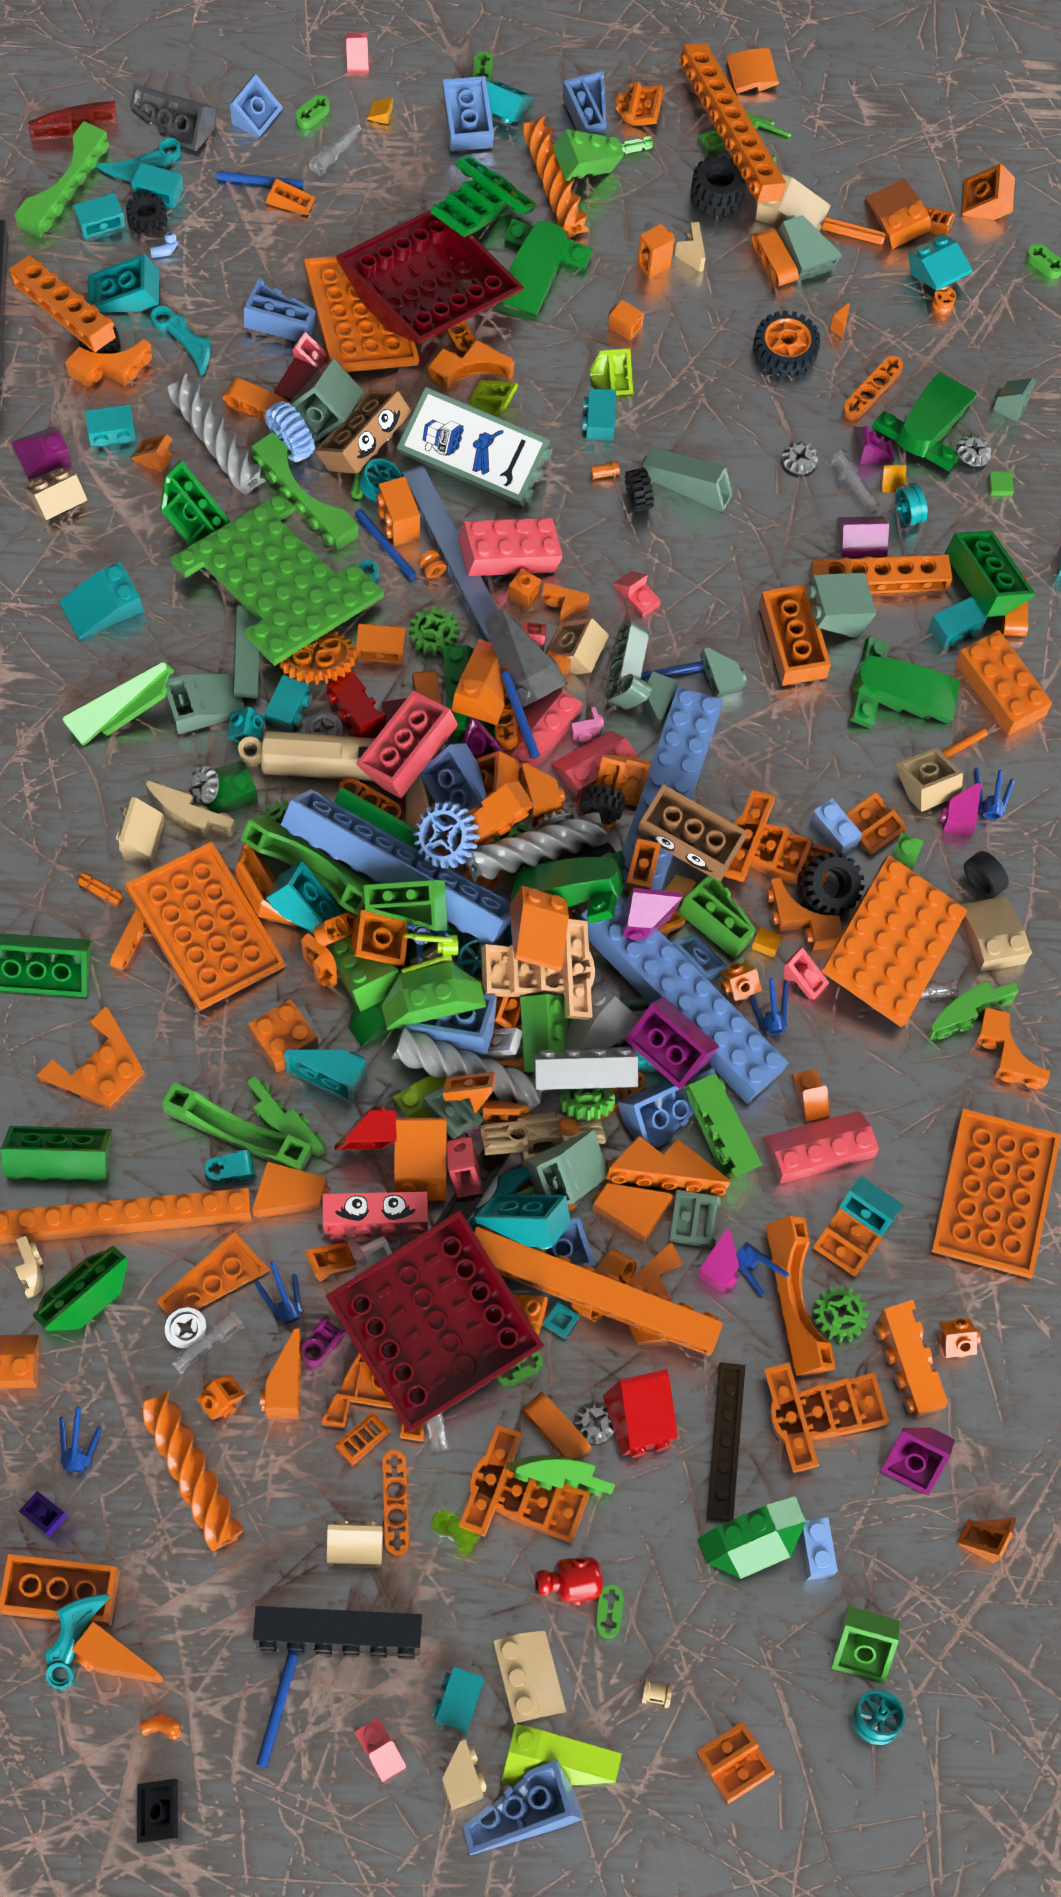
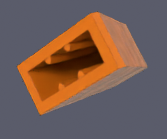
M267 1162L252 1208L253 1216L263 1218L320 1209L323 1202V1194H330L331 1187L327 1186V1177Z
M607 1183L603 1190L599 1188L591 1200L594 1202L592 1211L644 1244L671 1204L673 1195L666 1192Z

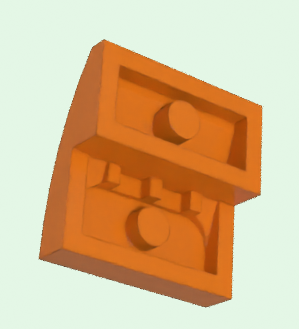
M769 48L749 49L726 56L737 94L755 87L760 92L779 84Z
M603 755L595 785L603 784V787L608 785L611 786V789H618V792H622L623 796H625L624 804L637 807L651 761L628 756Z
M877 792L846 813L847 817L862 833L859 846L870 856L900 835L901 832L908 829L894 809L890 811Z
M839 1209L813 1246V1249L856 1277L884 1235L880 1237L848 1213Z
M743 1721L697 1750L698 1756L727 1804L774 1775L773 1768L760 1751L757 1741Z

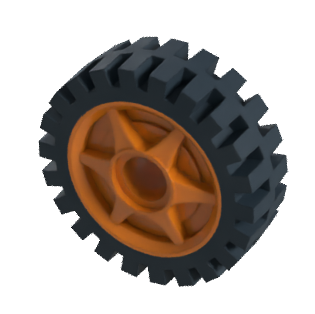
M779 311L774 312V316L769 314L766 320L763 319L760 325H758L754 337L753 352H755L754 356L758 359V363L761 366L764 365V369L767 371L772 368V374L777 375V372L780 371L781 376L784 377L787 372H789L791 377L795 376L796 372L800 375L804 370H809L811 365L813 366L820 348V333L817 332L818 328L816 325L812 326V320L808 319L805 321V315L801 314L800 317H797V312L792 311V315H789L788 311H783L782 315Z

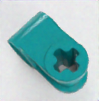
M248 1150L213 1157L205 1164V1179L207 1183L214 1187L249 1181L256 1176L251 1153ZM213 1169H218L220 1174L215 1175Z

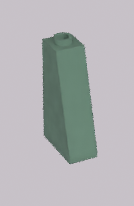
M654 447L643 459L642 467L648 471L651 481L714 510L724 512L733 496L726 466Z

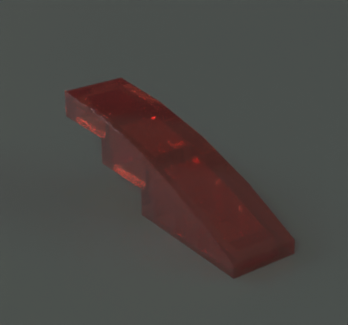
M115 101L95 102L68 107L28 122L31 140L73 138L74 131H77L83 121L96 126V123L117 122Z

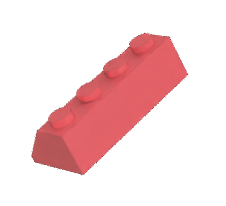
M413 690L356 765L380 787L402 798L458 726V723L449 708Z
M555 690L532 702L524 713L540 756L531 759L519 725V744L514 749L503 750L507 755L519 761V780H521L522 764L528 763L540 769L570 731L571 723L579 720L583 706L581 701L563 690ZM509 732L506 734V740L509 739Z
M859 1111L763 1137L779 1184L874 1159L879 1150L871 1125Z

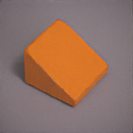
M849 303L843 305L832 316L830 329L841 338L846 326L850 307Z

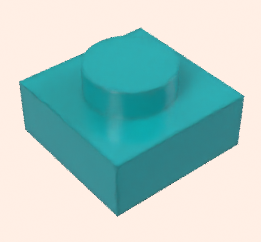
M557 1302L544 1321L543 1326L565 1340L580 1316Z

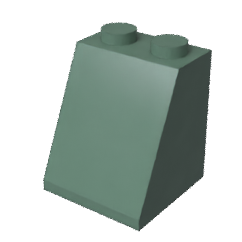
M333 358L318 369L289 404L300 413V416L304 419L309 431L312 433V438L317 442L346 421L364 391Z
M865 573L814 575L805 587V594L810 601L811 614L815 619L817 628L856 638L860 637L877 613Z

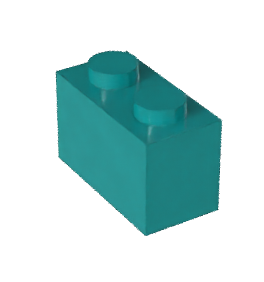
M142 162L131 182L133 196L137 194L140 197L142 192H144V196H147L148 192H150L152 197L155 194L158 195L159 199L162 198L165 206L174 209L184 189L182 174Z
M115 193L73 205L75 220L84 239L126 227L124 213Z
M589 389L588 398L584 397L583 411H587V417L583 416L582 430H587V440L613 441L616 390Z
M130 405L85 411L91 447H101L114 443H128L136 440Z
M970 597L934 614L929 628L942 647L945 648L949 645H958L964 638L970 635L973 637L980 634L984 629L987 617L974 598Z
M282 675L264 713L265 725L283 732L293 733L294 728H298L302 722L304 707L308 708L312 700L309 684L302 681L297 682L296 679H290L288 676Z
M861 1176L850 1189L839 1208L882 1237L904 1205Z
M453 1667L451 1673L446 1672L441 1688L445 1689L443 1699L436 1700L432 1715L436 1716L435 1724L466 1735L485 1678Z

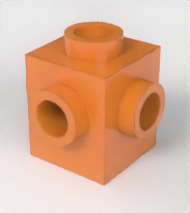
M748 961L731 964L727 969L720 971L722 981H720L721 989L725 995L728 994L734 1001L745 1000L750 995L762 991L757 969Z
M956 1318L940 1322L939 1344L946 1358H962L977 1354V1344L981 1342L980 1331L974 1327L970 1318Z
M228 1374L206 1383L203 1386L204 1392L197 1400L210 1418L214 1420L220 1416L227 1418L237 1410L236 1404L246 1394L233 1376Z

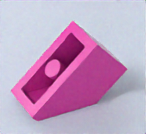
M980 783L974 784L950 799L947 808H942L940 822H944V832L972 836L977 821L981 791Z
M725 1230L697 1275L699 1279L722 1294L727 1287L732 1289L739 1278L736 1274L739 1263L730 1230Z

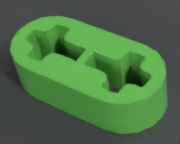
M480 51L474 57L472 77L484 75L486 80H492L493 56L487 51ZM482 61H486L485 66H481Z
M316 95L298 108L295 113L296 125L301 129H309L327 116L330 112L329 98L325 95Z
M1036 243L1029 247L1026 255L1029 264L1048 278L1056 279L1061 276V258L1042 244Z
M537 1351L530 1356L531 1359H537L535 1368H532L530 1365L521 1368L526 1363L527 1359L508 1370L512 1371L516 1368L518 1370L512 1374V1380L499 1376L496 1378L497 1382L503 1387H512L536 1375L542 1368V1355Z
M616 1585L603 1587L602 1593L598 1598L596 1631L605 1639L615 1637L621 1627L623 1592ZM609 1591H614V1596L618 1597V1600L614 1601L612 1609H607L608 1600L603 1598V1595H608ZM607 1614H612L611 1623L616 1625V1628H612L610 1633L605 1632V1627L601 1626V1623H605Z

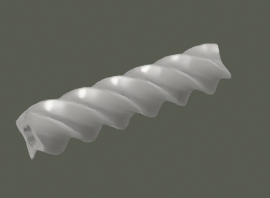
M185 373L177 382L167 387L171 401L181 410L185 420L193 427L196 435L205 443L210 454L217 459L221 469L229 475L236 489L248 495L256 486L266 481L260 478L261 466L248 461L249 450L246 447L236 445V432L224 429V416L212 412V400L200 396L199 382L189 381L187 373Z
M591 812L579 818L564 820L557 825L544 826L537 831H528L516 837L501 839L494 844L479 846L471 850L472 857H465L466 865L470 869L474 883L479 876L492 880L495 879L501 869L515 873L521 863L535 866L543 856L556 860L563 850L576 854L584 843L598 847L601 844L602 837L608 836V832L602 825L600 814L598 812Z
M405 1027L401 1035H399L391 1060L400 1058L406 1066L414 1069L424 1067L431 1076L438 1078L495 1072L496 1079L491 1094H495L500 1101L529 1106V1113H533L536 1106L540 1103L543 1090H536L534 1077H527L518 1069L504 1068L495 1060L480 1059L471 1051L456 1050L447 1042L433 1041L424 1033L409 1032Z

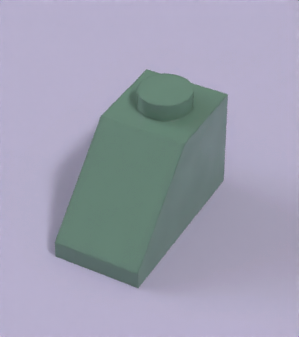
M1029 378L1007 381L1003 389L998 388L993 400L996 403L993 410L1017 422L1027 406L1036 380Z
M709 647L704 648L699 654L715 698L740 691L746 685V674L742 668L740 669L738 662Z
M652 672L649 679H644L645 682L651 685L652 690L650 696L643 704L655 729L660 731L672 705L679 681Z

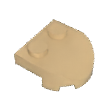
M24 1236L16 1239L25 1263L15 1267L24 1285V1292L29 1299L38 1295L43 1288V1275L39 1265L44 1263L35 1242L29 1243L27 1237Z

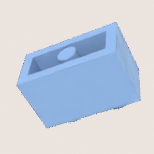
M833 799L813 811L810 824L830 848L836 849L838 854H847L858 847L862 833Z
M827 1517L806 1520L807 1522L799 1538L806 1579L813 1580L833 1577L838 1570L829 1519Z

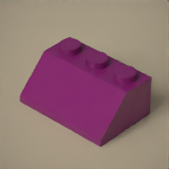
M665 997L651 1003L625 1038V1041L680 1090L700 1072L720 1047Z

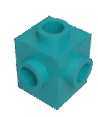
M243 707L242 709L232 711L227 738L237 744L245 737L250 736L261 741L265 717L257 713L252 707Z

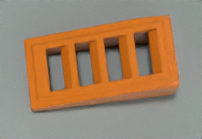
M276 178L265 203L308 216L316 197ZM302 201L307 202L305 207L301 205Z
M925 207L930 216L932 228L929 232L937 236L942 234L947 236L956 213Z
M372 1412L334 1445V1449L353 1468L391 1430ZM371 1421L381 1430L378 1435L368 1425ZM363 1429L373 1438L371 1441L361 1433ZM355 1436L365 1444L363 1448L353 1440ZM348 1443L357 1451L356 1454L353 1455L346 1447Z

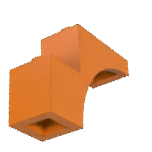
M142 339L132 348L113 354L94 353L78 347L65 361L67 373L70 377L88 388L98 382L103 373L125 387L129 381L136 378L144 365L146 366L150 363L152 359L151 344Z
M478 340L475 341L463 358L443 348L428 367V380L445 390H448L457 381L471 375L493 374L509 380L514 374V360Z
M781 878L771 879L769 888H766V897L768 903L772 902L771 919L773 925L777 924L778 933L805 929V939L807 943L811 944L812 951L834 948L843 932L839 915H823L805 909L788 894Z
M986 1007L980 1019L976 1043L982 1044L987 1049H1000L995 1076L1000 1077L1005 1082L1023 1083L1032 1089L1044 1088L1049 1080L1050 1071L1033 1064L1017 1048L1010 1031V1013Z

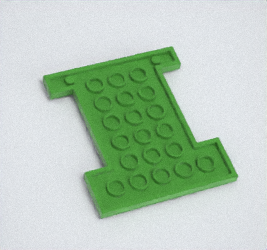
M281 493L171 557V564L185 578L203 567L206 568L259 620V622L244 630V636L274 666L384 598V590L355 563L335 573L281 522V520L295 513V506Z

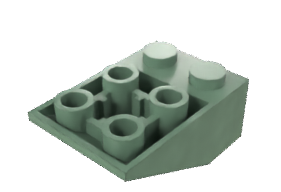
M185 674L168 679L165 686L168 689L166 699L178 735L229 721L232 711L244 707L242 698L233 696V674Z
M594 1129L525 1160L537 1195H566L568 1205L575 1203L605 1180L608 1173Z

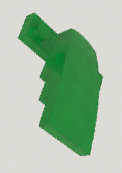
M466 155L458 158L455 166L461 170L462 174L474 180L463 182L459 190L448 193L444 201L432 206L430 213L461 236L466 237L495 219L507 204L512 207L514 212L520 215L533 212L537 204L518 191L507 179L488 169L472 156Z
M512 218L504 240L521 248L508 271L524 286V290L500 303L537 317L544 298H547L551 284L555 281L560 262L585 271L592 256L593 248L569 240L564 229L555 223L540 221L535 226Z
M938 372L914 404L905 422L896 418L895 415L883 411L875 419L872 428L895 440L906 451L923 458L925 457L950 471L960 457L952 447L946 446L939 441L949 434L952 426L963 416L965 409L975 400L977 393Z
M871 636L865 639L861 663L856 668L852 679L854 698L850 721L870 729L875 724L878 703L897 712L904 709L921 718L930 716L946 724L953 721L960 680L923 666L887 658L889 644Z
M622 851L607 853L602 857L564 859L518 870L510 901L512 902L520 887L524 886L567 899L568 907L590 900L586 916L590 924L611 919L614 916L617 898H619L625 886L622 876L625 856Z

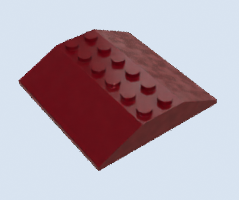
M430 210L336 256L338 263L362 304L390 332L418 344L524 290V286L472 235L461 236L431 214Z
M460 1210L325 1296L408 1433L459 1403L545 1347Z

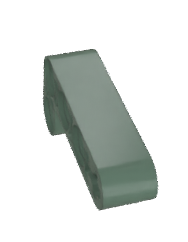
M630 620L624 621L618 630L605 692L607 700L625 710L645 702L652 690L649 683L640 679L649 632Z

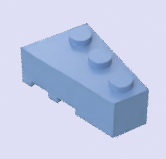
M604 70L565 80L563 85V101L577 131L606 136Z
M258 278L244 306V327L297 342L304 332L312 337L315 330V310L293 297L289 299L281 294V290L276 287L274 289L264 284V280Z

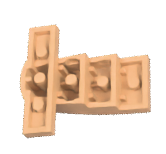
M568 919L561 971L514 959L513 944L509 947L489 944L481 947L483 994L502 997H523L543 994L564 995L565 1018L583 1020L592 1018L591 987L595 977V966L591 952H589L588 921Z

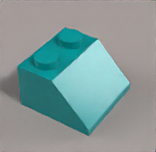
M486 80L491 116H493V113L501 116L500 120L508 124H512V121H520L533 101L534 96L498 80Z
M945 234L938 235L933 240L921 244L908 252L911 275L936 291L972 273V268L957 241Z

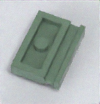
M444 1087L423 1099L422 1104L434 1118H447L446 1132L453 1140L471 1131L475 1126H479L483 1122L484 1118L478 1112L474 1113L473 1107L467 1099L445 1101L442 1094Z

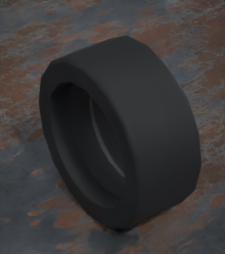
M977 852L965 861L963 865L968 881L984 897L989 899L995 898L1009 885V878L1005 869L988 852Z

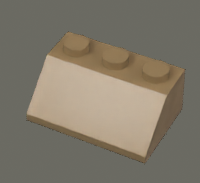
M545 1630L520 1633L494 1640L492 1646L513 1727L515 1724L524 1725L566 1713Z

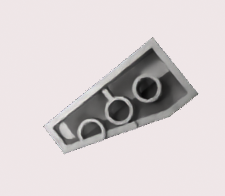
M138 85L133 86L130 107L147 121H151L158 127L159 131L167 134L170 138L178 140L182 147L197 151L214 130L218 110L216 107Z
M505 608L484 618L502 673L507 671L510 673L522 707L539 700L567 684L557 662L540 649L537 641H533L524 632V628Z

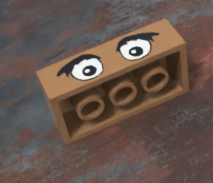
M369 390L355 405L346 421L336 427L315 449V452L328 471L357 474L364 469L366 462L378 453L383 443L392 437V433L406 422V418L412 411L398 391Z
M663 784L641 819L635 834L645 840L661 843V849L721 882L749 832Z

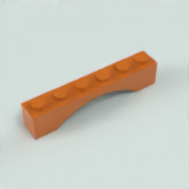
M790 1215L765 1224L766 1238L772 1255L771 1261L790 1274L789 1277H785L775 1271L776 1288L780 1295L781 1312L785 1320L787 1341L791 1349L792 1366L797 1376L812 1377L834 1370L836 1366L831 1343L814 1326L803 1298L802 1269L805 1254L810 1244L805 1218Z

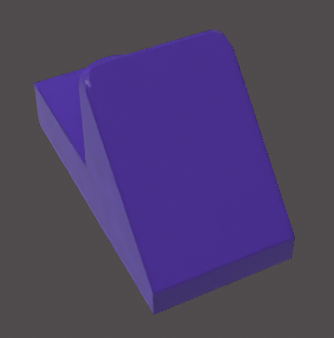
M38 1491L18 1511L49 1539L69 1519L65 1512Z

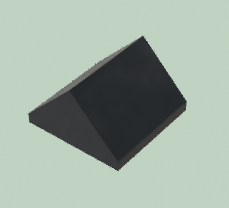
M168 1779L137 1784V1843L181 1841V1781L179 1779Z

